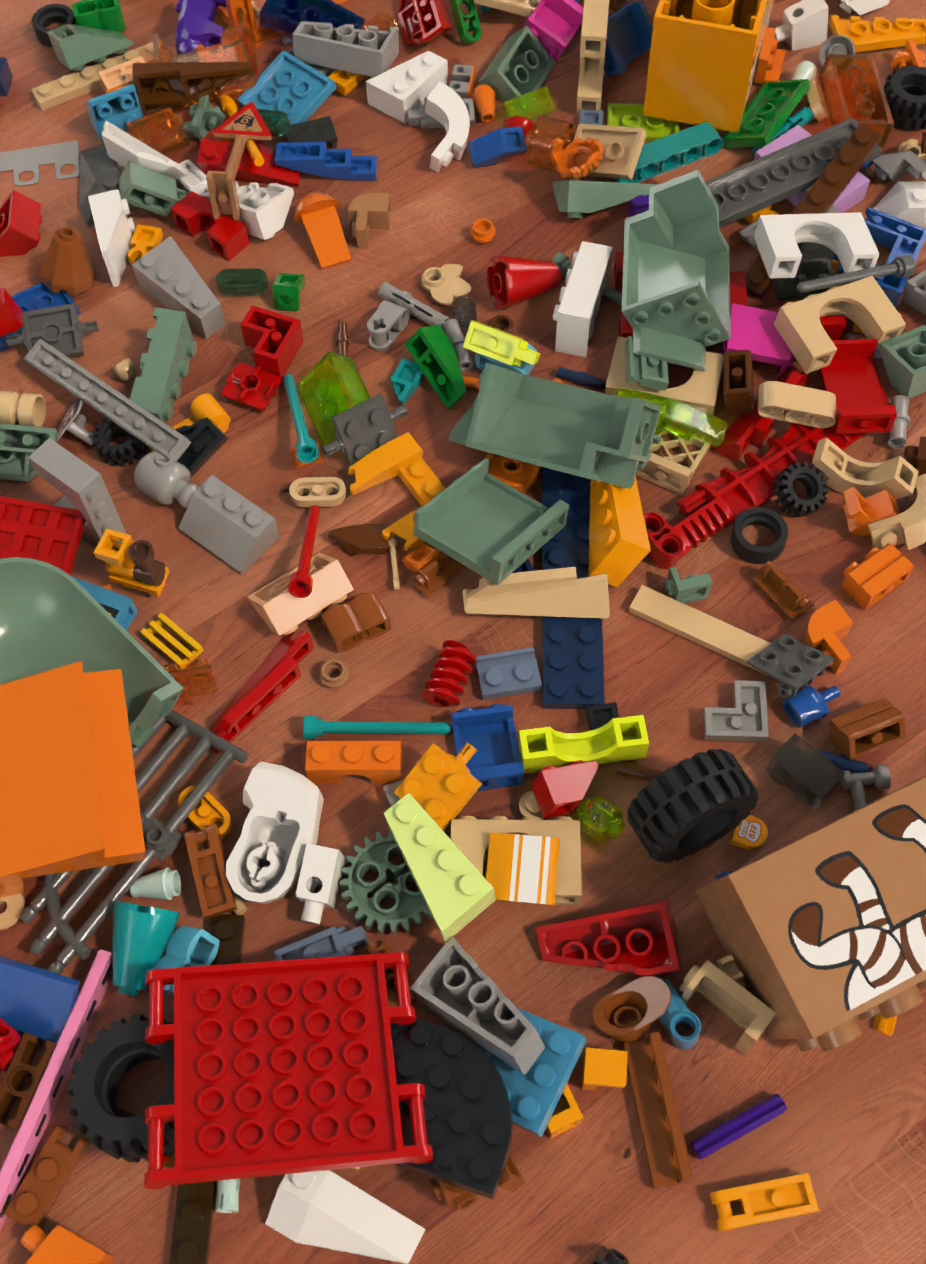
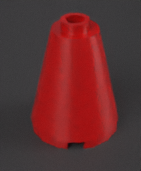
M498 255L490 259V261H493V265L487 268L490 297L495 296L498 303L493 304L498 309L509 308L558 287L562 279L561 269L554 262Z

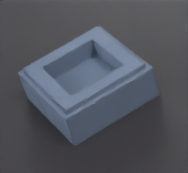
M580 110L579 124L603 125L604 111Z

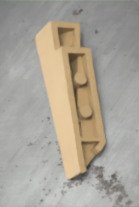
M576 567L511 573L499 585L483 577L479 580V587L477 589L463 590L464 611L467 614L600 619L610 617L607 574L577 579Z

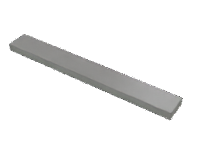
M41 338L24 357L28 364L168 460L177 461L191 444L185 436Z

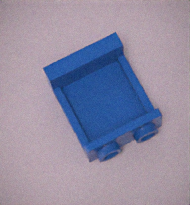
M643 1L628 3L608 17L604 59L606 76L623 74L628 70L627 64L651 49L653 27Z
M493 704L488 708L478 710L464 708L457 713L451 714L456 755L466 745V742L478 750L466 764L470 773L482 783L477 791L524 785L523 762L520 760L512 705Z

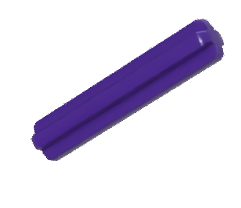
M779 1094L770 1096L694 1139L691 1142L694 1154L698 1159L709 1156L787 1110L786 1104Z

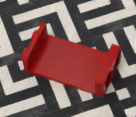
M877 339L832 340L837 351L829 366L823 367L819 371L824 391L832 392L836 395V423L833 425L835 434L890 432L897 416L895 405H885L872 359L878 343Z

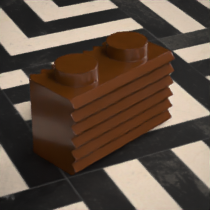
M751 351L725 352L723 354V394L726 413L728 415L754 412V387Z

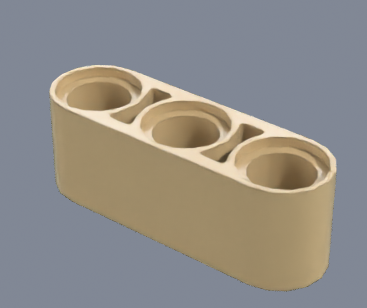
M766 381L758 387V413L765 418L817 428H828L836 423V395L828 391L778 381Z

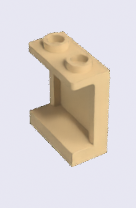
M708 960L705 961L701 968L694 965L679 988L683 992L681 999L685 1005L695 993H698L745 1030L734 1046L744 1055L748 1053L776 1015V1012Z

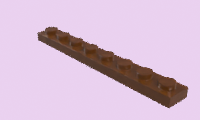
M859 124L791 214L827 213L879 145L882 135ZM804 242L797 243L798 247L800 248ZM759 255L746 272V289L748 293L761 299L773 284V278H769L762 257Z

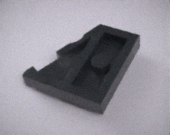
M208 417L196 421L191 426L179 427L175 430L185 436L191 444L177 462L184 465L190 471V476L192 477L229 438Z

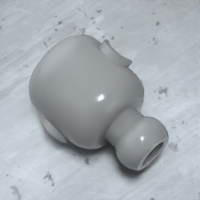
M157 451L146 454L139 461L134 471L135 486L141 492L161 504L170 505L179 501V504L184 509H187L192 494L199 488L197 484H190V471L184 465L177 461L168 460Z

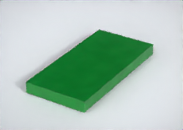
M809 80L765 82L744 110L739 132L729 131L724 137V148L764 147L769 144L810 88Z

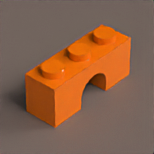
M307 741L305 764L307 778L313 784H341V777L346 775L368 777L371 780V784H391L403 779L401 741Z

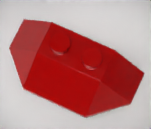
M400 0L397 14L407 46L433 42L453 28L445 0Z

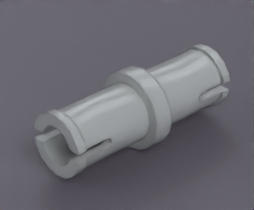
M456 319L448 320L443 324L442 328L454 346L461 372L469 371L474 364L468 349L463 348L465 338L460 330L459 322Z
M904 395L894 396L893 400H891V405L896 407L897 416L889 432L888 445L896 449L905 446L906 432L910 425V417L908 416L910 401Z

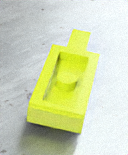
M474 320L470 322L463 348L511 366H521L522 361L532 365L537 364L540 356L539 352L527 348L529 342L524 341L522 338Z

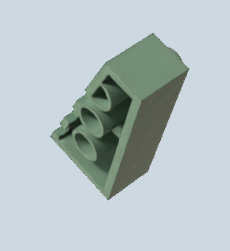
M154 307L152 316L156 319L155 327L148 329L146 337L149 340L148 353H142L141 377L136 376L130 400L167 424V421L172 419L175 400L181 395L182 381L184 377L188 376L191 357L196 355L197 342L193 339L185 311Z

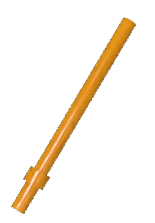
M221 92L219 94L221 107L224 113L231 117L237 112V105L226 92ZM248 139L245 146L256 166H262L264 158L252 139Z

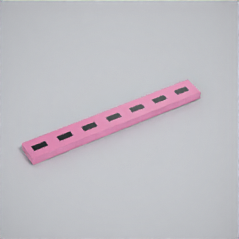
M102 949L98 951L0 1170V1232L7 1218L4 1211L26 1175L112 978L113 954Z

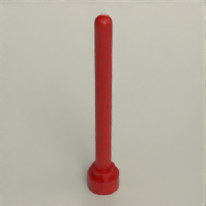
M316 505L309 508L298 569L289 579L288 590L291 595L297 598L308 597L313 588V578L310 576L309 570L320 515V509Z

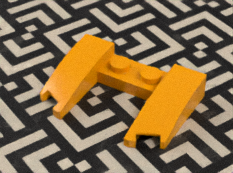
M409 432L373 450L348 468V475L355 474L356 483L350 484L352 496L396 476L400 477L421 506L426 505L438 492H442L446 488L423 460V450ZM416 510L382 530L381 536L387 541L395 534L407 540L404 545V550L406 551L425 543V541L413 535V517Z

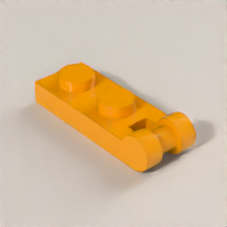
M809 1173L720 1190L709 1194L712 1205H716L719 1219L716 1220L719 1232L819 1211ZM740 1200L743 1214L733 1216L730 1202Z

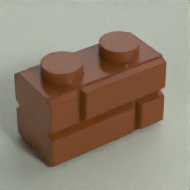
M886 698L868 703L845 714H840L829 721L832 744L839 751H842V754L850 761L863 754H868L903 740L906 737L903 713L896 707H893Z

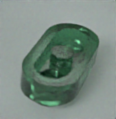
M257 109L272 137H282L290 130L291 123L285 112Z
M258 268L225 269L216 276L218 290L224 295H259L264 293L269 286L267 274Z

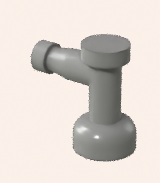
M887 764L875 766L873 772L850 774L849 771L841 772L843 790H851L855 811L867 805L865 803L863 785L874 784L880 790L890 789L891 776Z

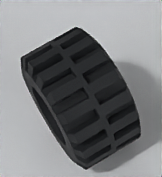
M911 65V67L903 66L901 69H895L892 74L888 75L879 102L880 115L882 118H886L885 121L888 124H893V127L897 129L902 128L905 131H919L920 128L926 129V67L921 68L915 65Z

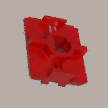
M240 362L228 376L226 384L221 391V396L265 411L267 406L271 404L272 397L277 393L276 390L281 383V377L263 371L260 365L254 368Z

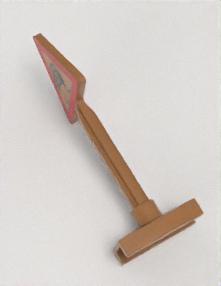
M249 102L213 130L214 137L235 138L225 172L208 171L206 175L214 219H219L220 214L233 215L234 220L239 221L241 212L235 177L246 141L248 139L272 140L271 133L253 102Z

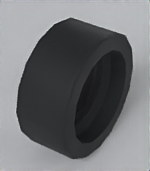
M50 4L38 9L34 13L32 24L36 37L41 44L53 47L47 32L56 28L50 29L46 28L47 26L58 22L65 23L64 25H77L73 10L69 6Z
M763 507L749 508L741 512L735 519L730 538L732 549L740 558L750 563L765 564L768 561H773L784 550L788 537L787 524L780 514L771 509ZM749 525L765 526L775 534L776 541L770 546H756L743 537L742 531Z

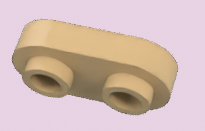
M813 78L809 80L810 88L804 96L807 102L810 103L808 108L813 113L812 120L817 119L821 122L829 117V112L823 91L818 81Z
M337 477L298 478L292 482L289 488L292 502L299 507H311L313 505L318 507L337 506L344 502L347 495L344 482Z

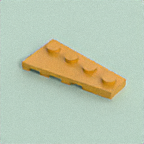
M839 15L830 16L829 25L833 35L849 37L855 45V52L906 46L908 39L914 40L916 45L926 44V19L897 18L895 22H890L884 19V17H874V21L861 20V16H850V20L839 19Z

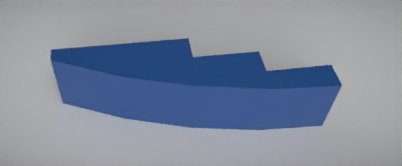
M326 142L277 143L276 165L328 178L376 181L377 156H352L351 149H327Z

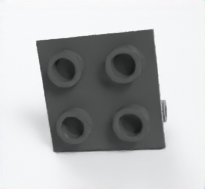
M784 634L748 660L747 664L779 680L780 688L778 692L780 696L792 698L799 689H804L807 685L811 684L816 676L824 674L825 668L834 662L835 658L794 637Z

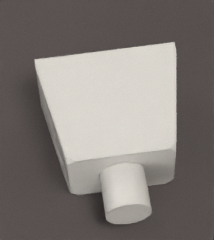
M802 0L785 9L783 12V25L775 27L774 39H778V42L785 40L793 51L821 45V43L827 40L829 7L824 0Z
M309 843L306 844L296 890V898L305 903L301 921L320 925L324 907L334 909L340 889L339 881L343 878L341 868L346 867L347 863L346 858L339 850ZM323 884L322 889L318 893H314L315 888Z

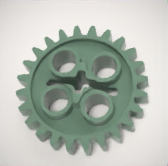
M389 830L388 838L383 839L380 832H376L375 842L365 837L366 847L363 849L355 845L354 850L357 856H346V861L351 867L341 868L342 875L347 878L339 881L340 887L346 890L341 896L343 901H351L346 906L348 913L357 911L354 916L357 923L366 918L365 926L368 931L377 924L380 935L383 934L386 927H390L392 935L396 936L397 929L400 926L403 927L406 933H409V924L412 922L421 928L420 917L424 916L431 919L432 915L421 892H411L407 889L408 884L414 881L407 863L404 862L399 866L390 863L393 857L397 855L402 856L391 831ZM369 872L379 875L371 883L364 882L362 878ZM392 878L394 881H398V884L393 886L391 883H387V880ZM375 893V895L372 898L367 897L368 894ZM391 898L396 903L390 909H382L379 907L380 902L383 899Z

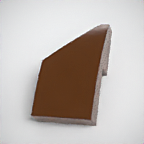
M384 524L347 526L330 530L328 534V539L332 542L337 540L348 549L346 553L352 557L356 551L358 553L386 554L389 549L388 541L381 536L382 530L385 529Z

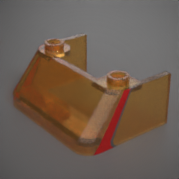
M242 7L238 8V25L227 27L221 35V43L178 55L175 47L164 45L158 32L153 33L155 63L252 62L254 75L249 76L248 74L236 79L234 84L228 85L227 83L217 87L215 92L208 94L209 100L247 90L258 82L256 38ZM200 98L192 102H189L185 105L180 103L176 106H173V108H183L186 106L199 103Z

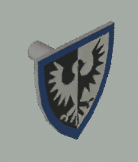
M77 399L71 404L57 428V441L67 430L90 446L93 444L92 433L84 429L86 417L79 414L83 403L81 399Z

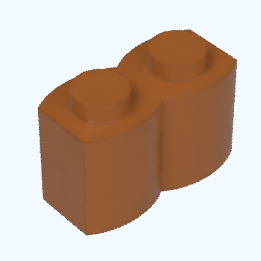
M375 592L360 593L349 603L330 606L321 615L323 627L338 653L353 649L364 641L375 639L391 630L390 617Z

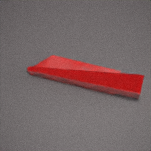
M790 367L776 381L803 386L809 374L795 367ZM757 399L754 402V412L742 414L710 448L738 462L749 444L758 448L762 446L779 420L760 416Z

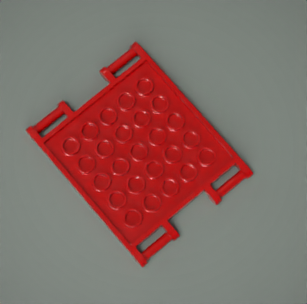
M404 952L165 968L148 971L146 973V986L149 987V1027L145 1030V1041L148 1044H162L168 1040H174L175 1104L151 1106L145 1109V1123L148 1124V1171L144 1174V1187L147 1189H161L168 1185L408 1162L424 1164L432 1161L433 1151L432 1146L428 1145L423 1107V1100L426 1098L425 1086L419 1083L397 1085L390 1023L408 1025L416 1021V1011L411 1006L407 968L410 966L409 955ZM384 969L394 971L398 1007H388ZM167 984H174V1024H164V986ZM399 1101L409 1103L412 1146H403ZM175 1121V1168L164 1169V1123Z

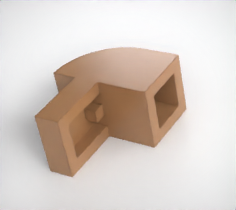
M365 193L356 197L350 203L347 211L349 226L352 229V237L357 238L358 248H368L370 229H390V193Z

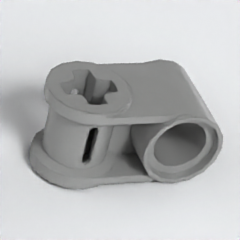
M386 300L380 303L376 312L367 322V330L371 333L369 345L373 350L385 351L391 347L392 343L408 324L410 317L409 309Z

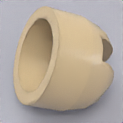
M130 358L119 362L112 368L115 376L121 381H129V377L133 379L136 374L135 366Z

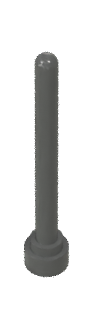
M910 255L899 256L891 264L800 282L797 285V291L805 293L849 284L869 276L874 278L887 275L897 276L898 278L909 277L914 273L915 263Z

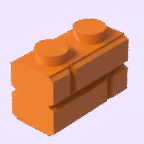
M888 543L881 549L879 547L873 548L865 556V561L862 563L854 562L848 566L843 573L845 577L841 586L863 610H866L905 582L914 567L904 555H901L895 546Z

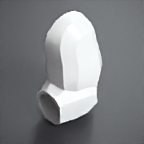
M259 762L253 767L243 790V804L250 811L244 822L241 836L226 863V877L233 891L247 901L267 904L284 897L294 886L300 875L306 844H317L324 798L319 788L305 776L285 766L266 762Z

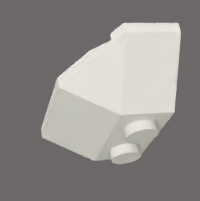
M105 121L101 135L108 156L118 162L116 165L118 169L123 171L130 161L175 179L187 176L189 172L187 169L110 122Z
M926 181L897 182L874 209L926 229Z

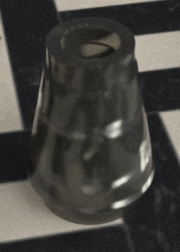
M460 296L453 300L451 312L454 318L458 320L459 327L466 337L470 322L472 320L477 321L476 302L470 296Z

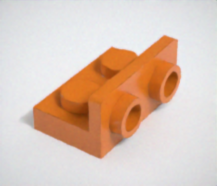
M766 27L757 64L755 83L765 84L768 81H779L786 51L776 49L778 39H774L776 28Z

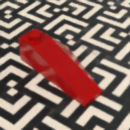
M211 130L200 143L197 159L200 170L206 175L208 171L225 172L235 138L214 137L213 130ZM255 142L264 158V164L256 166L246 146L244 147L235 177L236 181L266 184L278 183L285 186L299 187L301 172L276 165V150Z

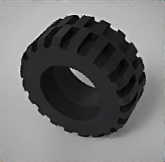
M710 749L705 753L699 752L689 759L685 758L679 761V764L669 767L663 771V774L652 779L649 785L642 788L637 793V797L631 801L627 819L650 857L661 863H671L673 860L684 859L688 855L691 856L698 853L699 850L709 847L713 842L723 838L730 830L740 825V822L750 815V811L755 808L758 801V791L733 754L723 749Z
M143 1014L132 1015L130 1022H127L124 1018L112 1022L113 1028L107 1031L103 1027L95 1034L97 1039L91 1045L89 1043L85 1044L81 1050L84 1054L80 1061L76 1060L71 1069V1072L75 1074L74 1080H69L67 1093L73 1097L67 1103L69 1113L75 1117L73 1123L78 1131L84 1134L88 1141L116 1159L123 1158L127 1162L138 1163L141 1157L148 1161V1124L145 1123V1112L129 1118H120L115 1112V1095L124 1075L132 1067L143 1061L151 1059L164 1060L167 1066V1081L163 1093L153 1106L175 1104L174 1040H168L162 1044L146 1043L145 1030L149 1027V1019ZM164 1019V1024H174V1022H172V1021L167 1022V1021ZM175 1121L164 1123V1152L170 1155L175 1151Z

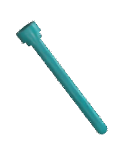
M286 374L283 377V382L298 436V442L295 445L296 455L299 461L311 463L319 456L318 446L315 440L309 438L294 378L292 375Z
M304 715L303 734L304 740H317V737H323V734L446 735L451 732L452 728L447 722L324 721L323 718H318L317 715Z

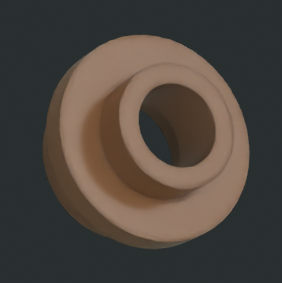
M338 659L326 661L319 671V677L323 685L333 689L345 685L350 675L348 666ZM334 672L340 674L338 677L335 678L329 677Z

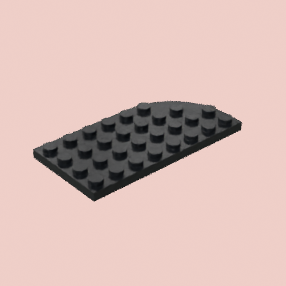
M416 1018L414 1023L408 1025L390 1023L397 1085L419 1083L425 1086L426 1098L423 1100L427 1141L428 1145L432 1146L433 1160L428 1163L414 1164L408 1162L395 1165L493 1200L510 1153L513 1128L507 1089L496 1066L475 1043L454 1030ZM399 1101L403 1146H412L409 1103Z

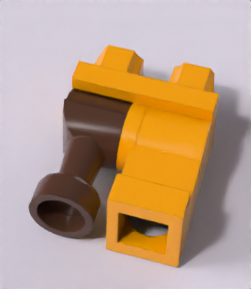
M106 528L93 553L97 559L106 562V571L110 573L108 577L110 582L120 584L129 589L134 588L156 597L160 596L170 571L168 567H165V563L153 560L154 550L152 545L145 540L133 542L131 535Z

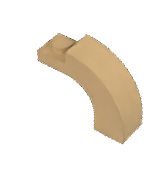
M827 437L818 441L812 464L824 473L823 480L827 479L828 487L844 494L843 491L855 487L864 498L886 489L895 499L912 495L919 472L901 456L878 463L859 461L847 455Z
M926 474L917 476L914 488L915 503L909 509L900 514L868 524L874 548L879 547L881 549L888 543H891L893 546L905 543L907 549L910 550L926 542Z

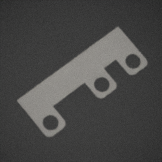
M78 140L0 152V172L13 170L14 184L16 186L37 183L39 181V165L55 163V173L58 179L73 178L80 175ZM65 164H73L76 167L75 172L70 175H63L60 169ZM23 171H32L34 178L28 182H23L19 180V174Z

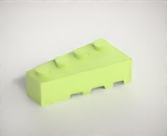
M408 793L385 811L384 816L413 879L446 943L451 936L457 934L496 901L493 886L413 796Z

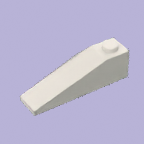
M330 1170L285 1174L265 1222L269 1227L299 1244L323 1247L409 1264L426 1230Z

